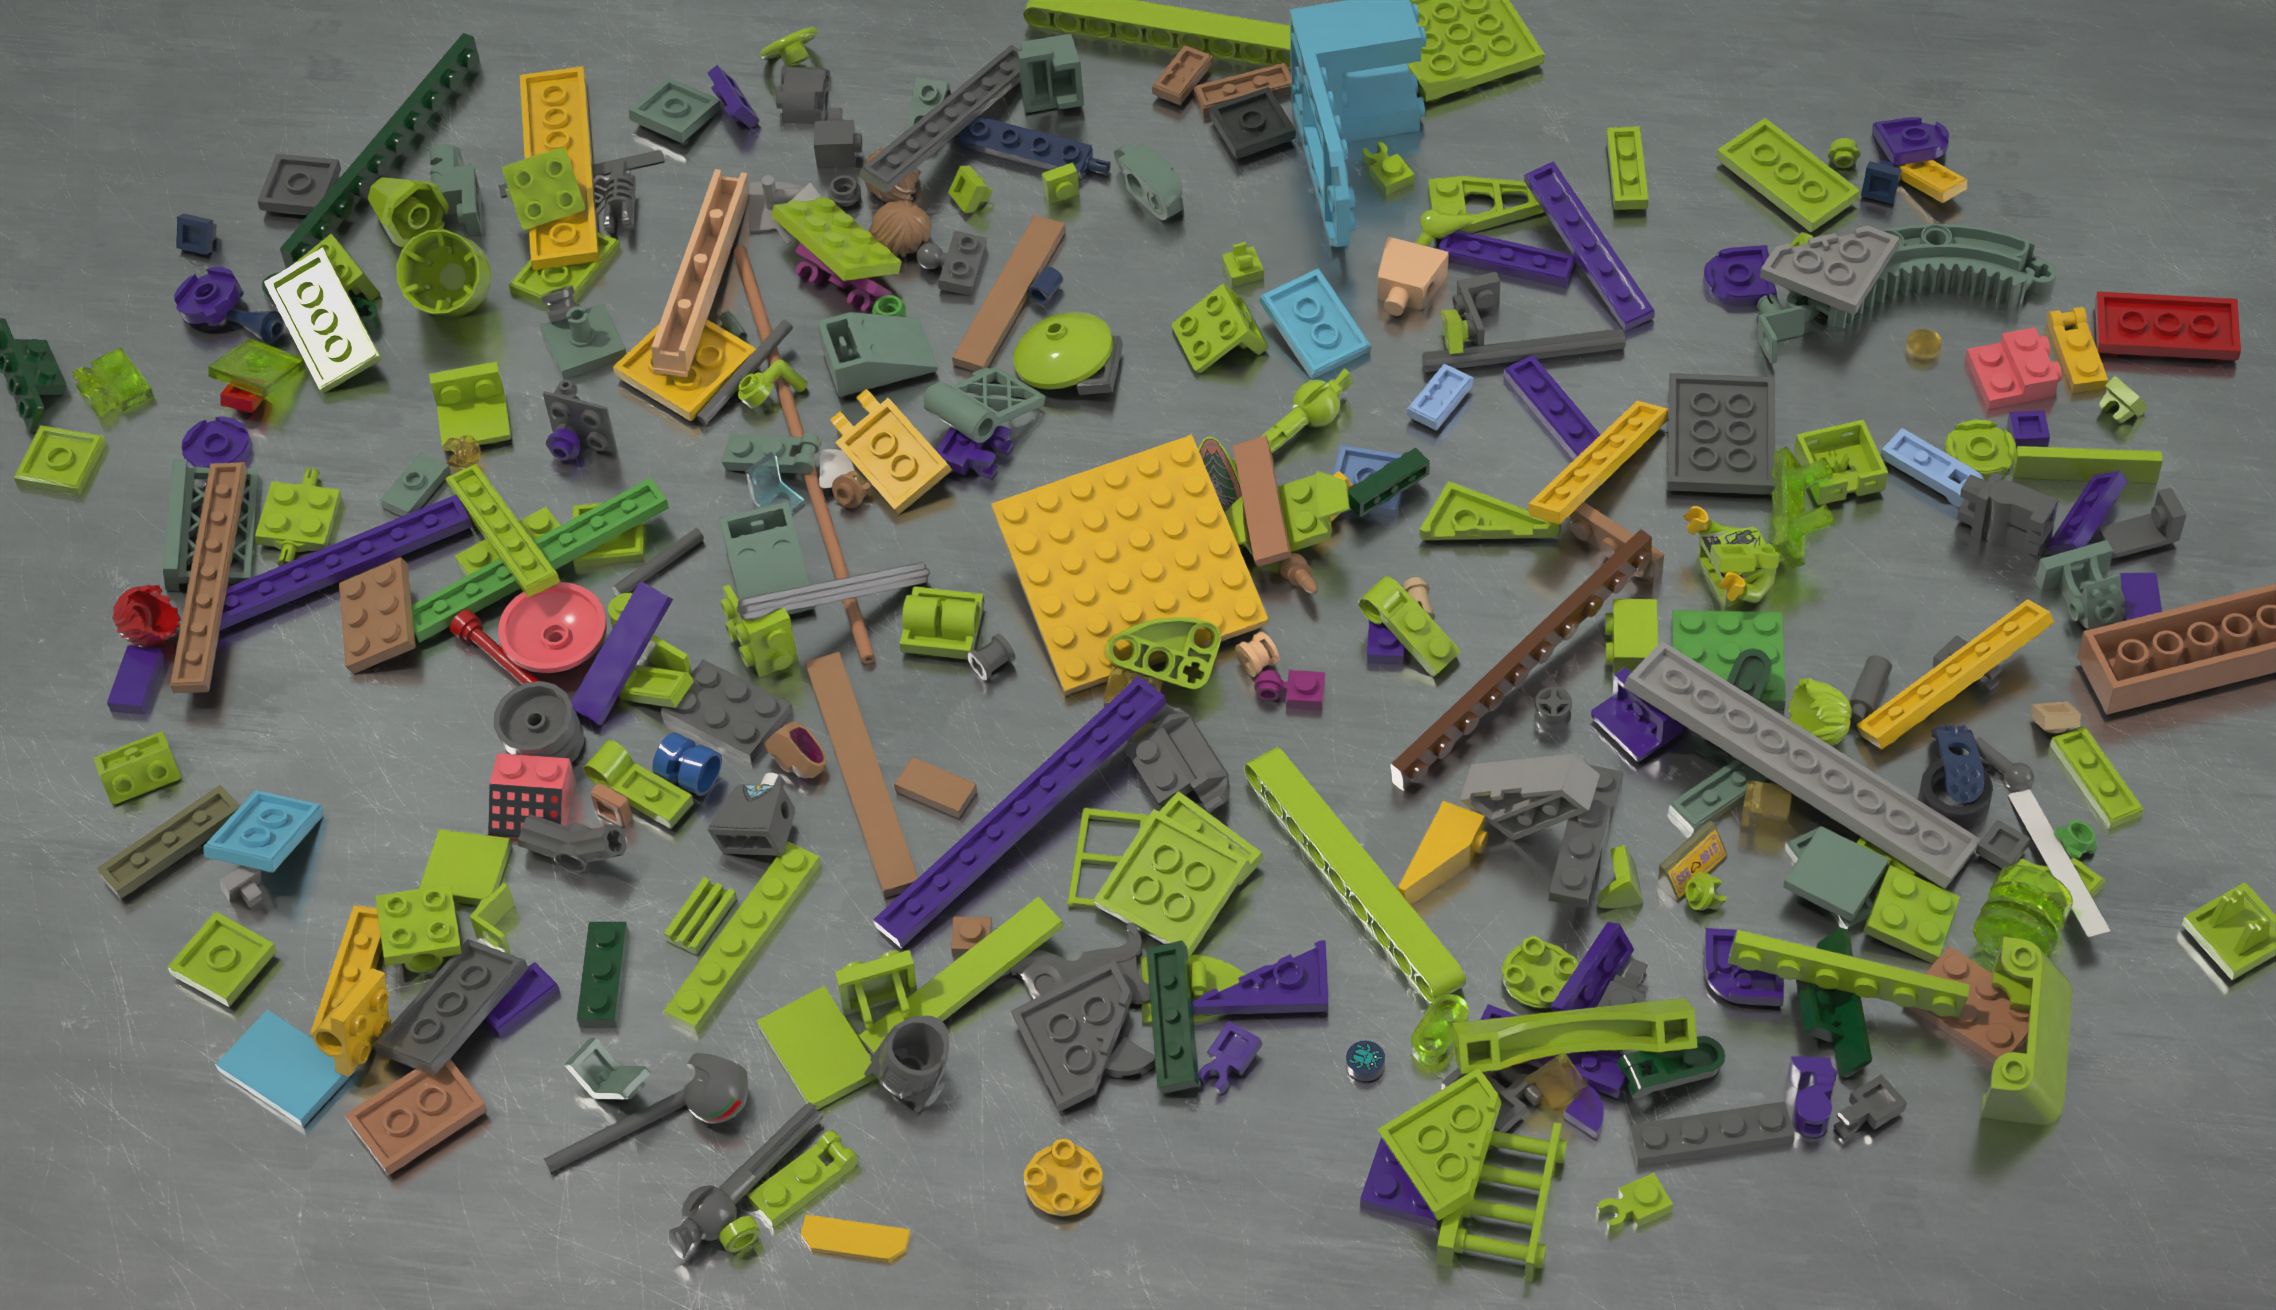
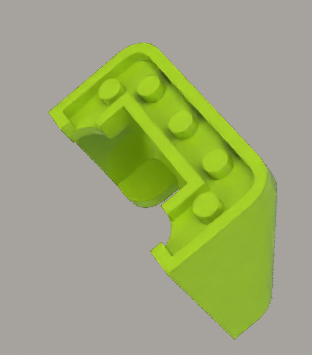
M2003 937L1992 971L1991 987H2000L2007 993L2010 999V1008L2029 1011L2026 1054L2016 1052L2005 1053L1995 1061L1992 1069L1991 1084L1987 1094H1983L1980 1117L2035 1125H2049L2060 1117L2065 1102L2073 994L2072 985L2068 978L2034 943L2024 939Z

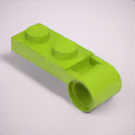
M1384 576L1358 600V606L1364 616L1375 624L1383 622L1432 677L1438 674L1461 652L1417 601L1393 578Z
M607 740L583 767L585 775L595 785L600 783L628 798L630 806L670 829L694 804L691 794L633 762L628 751L613 740Z

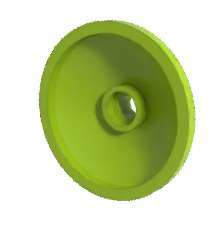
M1072 311L1051 315L1030 327L1017 343L1013 353L1015 370L1025 383L1033 387L1058 389L1075 385L1091 377L1107 362L1113 349L1112 333L1106 322L1093 314Z

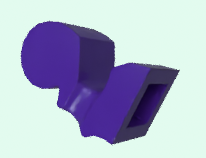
M1791 1056L1788 1070L1790 1082L1797 1090L1803 1089L1796 1093L1793 1123L1799 1133L1811 1138L1819 1137L1828 1130L1832 1111L1831 1096L1835 1086L1837 1070L1833 1068L1831 1058Z

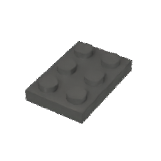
M704 659L690 674L694 682L676 708L664 706L661 709L663 719L750 763L763 750L764 743L780 729L793 712L792 703Z

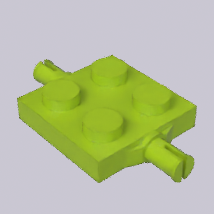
M310 467L305 469L301 484L271 481L255 539L258 545L274 546L282 550L277 562L278 566L292 562L297 552L319 551L328 547L341 502L340 489L317 487L316 482L320 472L316 468H312V472Z

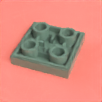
M1820 826L1785 878L1783 888L1852 922L1888 867L1889 859Z

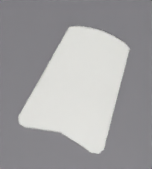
M826 449L820 451L819 486L821 488H832V483L838 476L854 471L851 460L842 450Z

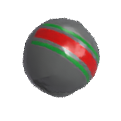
M703 1053L692 1054L687 1066L695 1072V1076L684 1086L683 1095L689 1111L697 1119L706 1123L721 1124L732 1120L746 1105L748 1097L747 1070L739 1064L722 1057Z

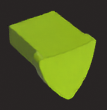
M1621 845L1610 849L1616 880L1607 885L1596 896L1598 907L1622 908L1644 903L1636 863L1626 846Z

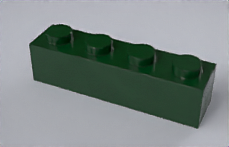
M1417 448L1403 453L1395 461L1387 463L1382 469L1369 474L1361 482L1349 487L1348 498L1350 508L1361 518L1430 475V461Z

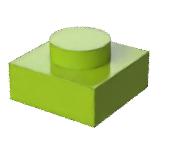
M1073 163L1042 173L1044 197L1049 205L1079 194L1078 171Z

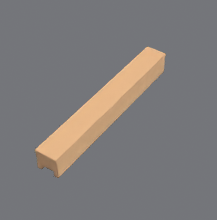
M715 169L651 346L653 373L687 377L749 199L748 173L741 172L739 178L722 176V170Z

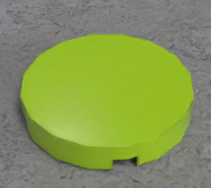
M1973 419L1961 422L1955 426L1954 431L1949 432L1946 437L1944 452L1979 472L1983 479L1987 481L1992 472L2002 476L2009 472L2014 464L2016 443L2010 432L1996 427L1997 423L1989 420Z

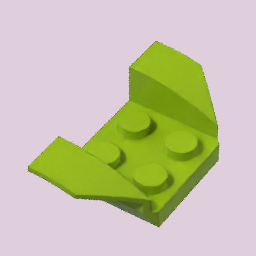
M1316 471L1314 475L1278 486L1291 552L1330 540L1332 533L1330 516L1350 510L1347 482L1335 476ZM1241 496L1224 513L1238 546L1244 544L1253 556L1243 498Z

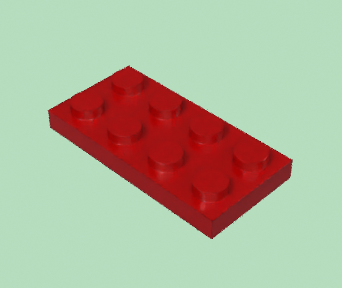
M2097 291L2095 315L2098 353L2239 360L2241 343L2238 299Z

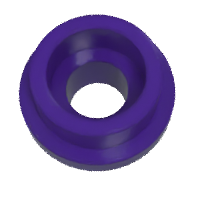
M556 429L546 440V446L550 453L560 460L574 459L580 452L579 437L568 429Z

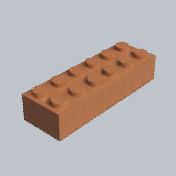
M2276 583L2083 631L2077 658L2106 715L2276 672Z

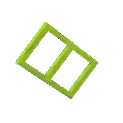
M1089 808L1083 809L1067 902L1068 907L1102 910L1095 906L1093 899L1076 897L1082 863L1116 866L1122 857L1084 853L1089 819L1140 824V830L1149 815Z

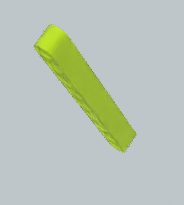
M1028 0L1023 12L1024 20L1035 28L1178 52L1186 45L1212 55L1214 58L1269 67L1286 63L1288 69H1291L1290 25L1137 0Z
M1274 747L1244 764L1245 775L1254 790L1429 1003L1434 1004L1465 986L1466 977L1455 958L1279 747Z

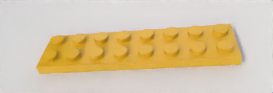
M584 66L520 75L524 157L526 159L559 147H564L585 205L584 211L529 229L533 270L600 261Z

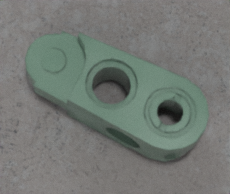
M1131 143L1125 144L1114 151L1115 161L1125 175L1126 189L1157 218L1167 220L1184 209L1181 197V179L1173 171V167L1144 143L1137 148Z

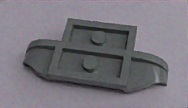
M1166 703L1150 718L1156 730L1125 751L1161 808L1178 791L1183 795H1187L1194 790L1208 813H1211L1215 808L1228 800L1230 788L1228 776L1230 775L1192 716L1180 708L1172 707Z

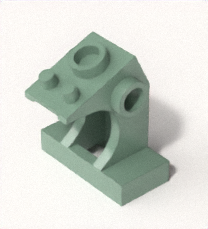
M2107 540L2040 559L2035 580L2041 592L2058 587L2068 603V610L2074 621H2079L2090 630L2122 620L2121 608L2125 606V599L2121 591V575L2116 573L2105 579L2102 577V574L2109 571L2113 549Z

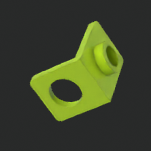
M505 883L491 896L485 897L469 917L477 938L494 949L511 954L506 936L493 927L514 906L510 888Z

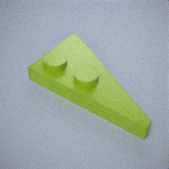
M1448 481L1420 527L1419 539L1558 538L1561 533L1562 523H1549L1543 519L1529 516V510Z

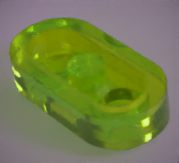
M1445 994L1433 1000L1411 1037V1052L1417 1061L1426 1065H1436L1448 1057L1454 1047L1452 1023L1468 1022V1006L1462 998L1453 994ZM1446 1016H1451L1455 1020L1445 1021L1443 1020V1018ZM1431 1045L1436 1047L1437 1049L1426 1050L1425 1047Z

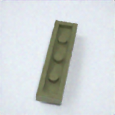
M220 784L99 866L97 871L118 898L122 899L210 839L236 812L240 805Z

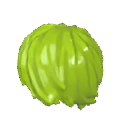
M1812 678L1800 679L1798 686L1794 688L1792 701L1789 702L1790 708L1788 712L1791 716L1789 720L1830 746L1837 745L1849 731L1850 718L1852 717L1850 702L1841 691L1829 684L1815 681Z

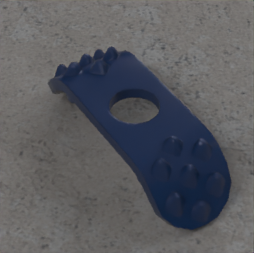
M1939 724L1936 728H1932L1931 736L1936 739L1945 770V788L1949 797L1956 802H1973L1983 792L1984 770L1972 730H1968L1966 725L1955 727L1954 724H1950L1948 727L1945 724ZM1961 747L1966 749L1969 754L1965 756L1956 755L1949 748Z

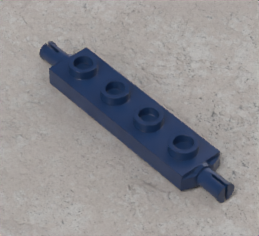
M978 116L955 135L959 136L961 148L1049 171L1073 163L1078 171L1079 179H1082L1089 171L1108 175V171L1111 168V162L1093 158L1092 145Z

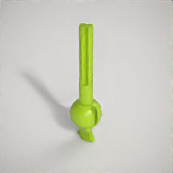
M1345 368L1338 374L1336 379H1331L1328 383L1316 379L1309 380L1300 385L1293 396L1292 405L1294 409L1262 435L1267 436L1271 453H1274L1306 425L1314 428L1324 427L1335 419L1341 405L1338 397L1353 384L1351 375ZM1234 458V459L1232 460V462L1234 463L1235 468H1236V471H1237L1236 461H1235V458Z

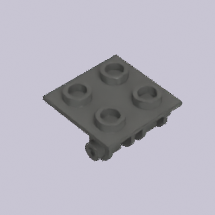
M568 379L562 380L554 393L543 392L553 433L556 429H568L579 437L581 445L591 447L597 451L604 450L617 454L618 449L607 407L580 400L576 396L578 392L576 384Z

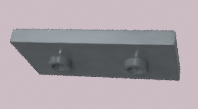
M467 939L461 946L462 954L453 955L373 1044L377 1054L435 1076L529 969L525 959Z

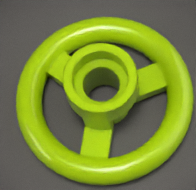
M808 27L791 33L761 50L759 56L762 60H769L781 55L785 66H795L809 58L804 44L810 42L818 35V29L816 27Z

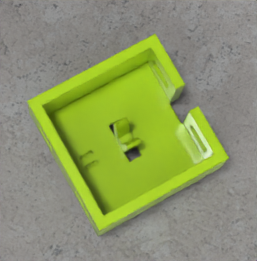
M1864 419L1796 434L1794 454L1817 505L1846 499V494L1856 492L1857 496H1862L1886 489L1888 471Z

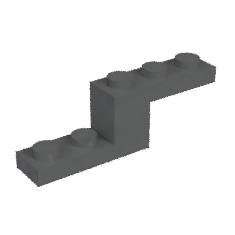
M1593 765L1589 766L1598 772L1600 777L1590 809L1585 813L1568 819L1549 891V901L1587 908L1595 872L1601 869L1623 781V771Z

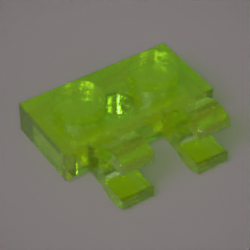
M121 347L90 361L92 369L80 367L72 372V376L78 383L76 388L82 396L87 395L93 403L91 408L97 416L105 415L117 406H120L124 412L154 397L152 388Z

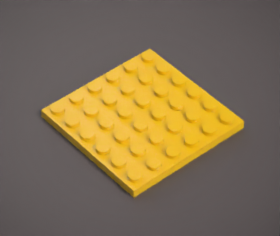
M1192 435L991 503L993 514L1065 696L1133 673V671L1109 663L1104 654V646L1113 635L1141 622L1173 617L1195 618L1208 621L1216 625L1220 630L1221 641L1269 625L1268 616ZM1203 627L1196 630L1194 634L1195 644L1200 648L1207 647L1211 642L1210 632ZM1125 640L1117 641L1113 647L1114 656L1120 661L1129 658L1131 654L1130 644ZM1159 651L1151 653L1148 658L1149 667L1166 661L1165 656Z

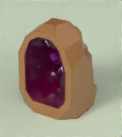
M797 721L784 725L764 743L767 753L786 772H794L798 777L814 778L824 770L827 757L823 747L811 731Z

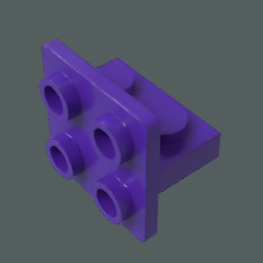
M1625 667L1614 674L1612 697L1592 709L1591 717L1624 750L1639 762L1689 728L1624 688L1626 679L1631 674Z

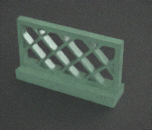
M187 459L172 460L163 559L165 590L179 591L180 583H189L191 571H187V566L193 562L195 544L190 538L198 533L200 518L192 513V511L203 504L205 492L198 489L194 483L195 479H208L209 468L188 467ZM247 469L246 480H250V486L244 489L241 506L248 513L239 518L237 532L245 537L246 540L234 548L232 560L236 559L244 566L243 572H230L228 584H238L251 578L259 479L258 469Z

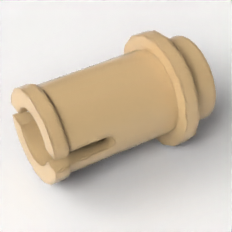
M1413 577L1403 583L1405 591L1434 620L1435 614L1428 596L1430 591L1429 584L1424 582V579L1421 577Z

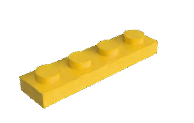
M354 905L310 1032L312 1039L316 1028L337 1006L358 980L363 979L371 968L376 969L382 951L377 908Z

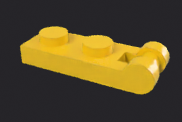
M2084 307L2072 308L2071 312L2061 313L2060 310L2048 311L2047 325L2071 392L2079 393L2106 389L2105 385L2108 383V377L2087 324ZM2064 326H2073L2074 330L2065 331Z

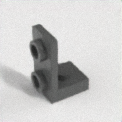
M1497 272L1457 280V295L1452 297L1453 307L1459 315H1462L1463 320L1467 321L1468 340H1472L1474 346L1484 345L1485 329L1477 309L1500 304V279Z
M2167 488L2157 492L2155 504L2150 514L2101 526L2099 535L2103 541L2107 540L2113 549L2112 557L2117 558L2180 541L2187 514L2172 488Z

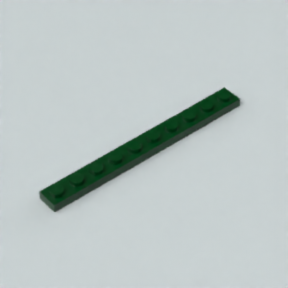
M463 33L281 246L280 251L286 269L330 234L333 235L340 224L350 216L352 210L361 199L368 195L371 185L387 172L389 166L399 154L405 151L415 135L422 131L426 122L441 108L443 102L452 91L458 88L468 72L475 68L479 61V54L473 36Z

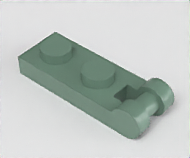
M805 433L802 437L730 434L722 458V464L725 470L809 474L814 470L816 463L814 454L819 452L822 440L817 435Z

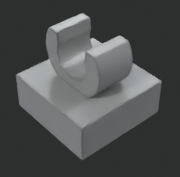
M240 866L220 879L221 891L229 902L241 896L247 906L252 908L263 900L261 898L262 893L257 887V884L261 882V871L259 869Z

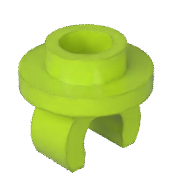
M1704 872L1695 873L1685 888V895L1691 908L1700 911L1705 910L1707 907L1719 909L1727 901L1726 896L1715 893L1722 884L1721 879L1711 877L1708 873Z

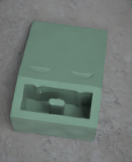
M849 312L817 321L822 350L839 397L938 371L919 318Z
M788 501L719 518L724 545L739 600L810 585ZM815 606L787 611L788 615L814 609Z

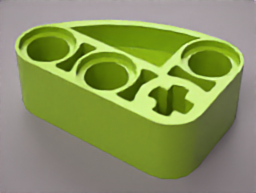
M1184 617L1159 618L1141 622L1113 635L1104 646V654L1109 663L1117 667L1182 688L1197 689L1204 686L1210 677L1220 646L1221 634L1216 625L1208 621ZM1201 627L1207 629L1211 635V642L1206 648H1200L1194 642V634ZM1119 640H1125L1131 646V654L1124 661L1117 659L1113 653V647ZM1154 651L1161 652L1166 660L1164 668L1159 672L1151 670L1148 665V658ZM1193 662L1195 664L1194 670L1199 672L1198 679L1192 678L1191 683L1187 682L1188 675L1183 673L1184 667H1191Z

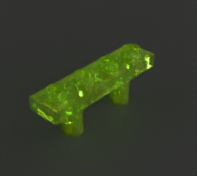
M1785 446L1774 451L1772 475L1775 480V490L1772 491V498L1775 503V514L1772 515V521L1775 527V538L1772 539V544L1775 552L1779 554V558L1784 557L1790 567L1795 569L1806 564V537L1827 527L1834 526L1833 514L1830 509L1828 510L1826 504L1806 513L1804 492L1806 489L1827 479H1832L1833 471L1825 457L1808 465L1801 466L1790 449Z

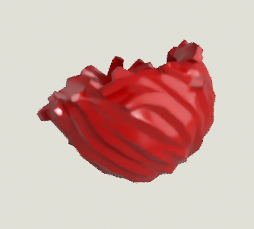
M147 584L145 586L133 587L119 596L118 601L113 607L112 619L117 628V633L120 634L121 638H125L127 642H130L131 645L151 647L163 644L166 639L174 637L177 634V628H180V623L178 622L181 621V618L178 614V608L172 607L169 603L170 597L161 595L163 590L160 588V585Z

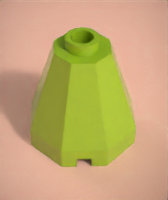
M381 177L371 185L368 200L388 236L399 247H405L413 237L425 231L443 230L445 223L441 220L443 212L445 214L448 213L449 204L440 188L432 182Z

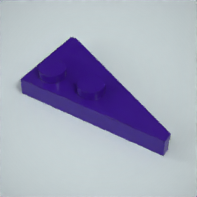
M1326 940L1315 942L1314 949L1294 958L1289 954L1279 959L1274 965H1265L1238 978L1239 983L1220 992L1215 988L1204 993L1199 999L1193 1000V1015L1328 1011Z

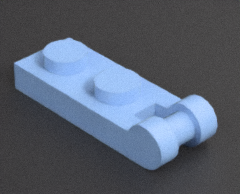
M1903 428L1881 451V458L1884 461L1945 495L1947 500L1955 507H1960L1964 501V498L1960 497V493L1969 475L1971 474L1983 479L1982 475L1973 468ZM1955 478V479L1959 480L1961 483L1958 484V483H1956L1955 481H1953L1952 479Z

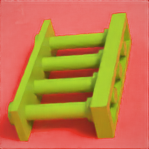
M1554 1122L1550 1141L1493 1131L1489 1146L1546 1156L1543 1175L1483 1164L1479 1180L1540 1191L1536 1210L1474 1199L1473 1196L1470 1202L1443 1218L1437 1244L1438 1265L1453 1267L1455 1253L1463 1254L1464 1250L1525 1261L1524 1281H1533L1535 1268L1543 1269L1547 1245L1540 1244L1556 1163L1564 1164L1568 1140L1561 1139V1123ZM1471 1215L1533 1226L1529 1245L1467 1234L1466 1229H1461L1463 1217L1470 1218Z

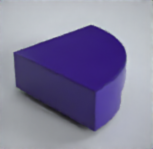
M1587 1084L1565 1109L1564 1118L1595 1139L1599 1136L1602 1129L1604 1107L1598 1093Z

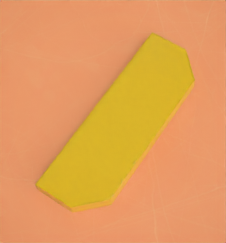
M805 1214L800 1234L812 1252L890 1263L906 1253L911 1232L910 1229Z

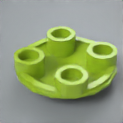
M1530 936L1525 938L1521 945L1516 946L1506 956L1501 969L1502 981L1509 994L1521 1004L1533 1008H1551L1550 1006L1578 966V961L1559 946L1545 942L1539 937Z

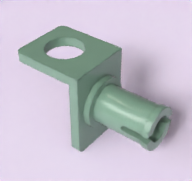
M1769 294L1773 304L1769 302L1766 295L1757 304V308L1761 313L1758 318V343L1769 362L1775 364L1777 363V341L1803 335L1805 310L1802 306L1783 309L1778 298L1775 295Z

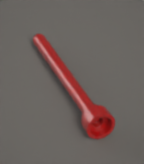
M463 610L454 617L450 624V631L461 641L474 642L521 684L540 681L529 670L521 668L507 657L502 647L483 632L481 620L470 610Z

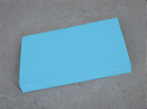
M1319 268L1260 295V304L1311 380L1370 352L1371 344Z
M255 790L204 845V857L273 873L323 817V805Z
M268 1009L215 1064L220 1073L302 1127L309 1122L349 1078L335 1072L334 1058L320 1051L311 1037Z

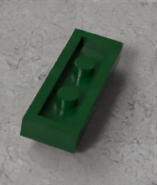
M589 922L577 1012L579 1027H617L628 938L627 922Z

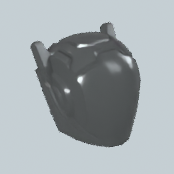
M917 1016L895 1025L870 1059L871 1064L864 1075L869 1077L872 1073L875 1074L879 1083L897 1097L915 1102L914 1110L920 1112L939 1084L946 1069L949 1053V1036L945 1024L934 1016Z

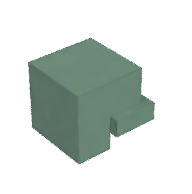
M1065 34L1020 42L1021 51H1018V62L1025 113L1057 108V105L1059 109L1083 106L1081 62L1072 35Z

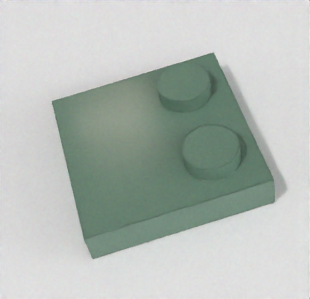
M667 77L629 109V120L683 143L720 111V99Z

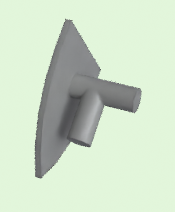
M770 175L764 176L761 182H750L749 233L776 231L777 229L770 221L772 219L773 205L788 203L804 188L786 182H775L774 177Z

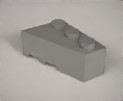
M1575 754L1471 764L1459 800L1474 812L1484 815L1487 822L1514 841L1589 811L1600 774Z

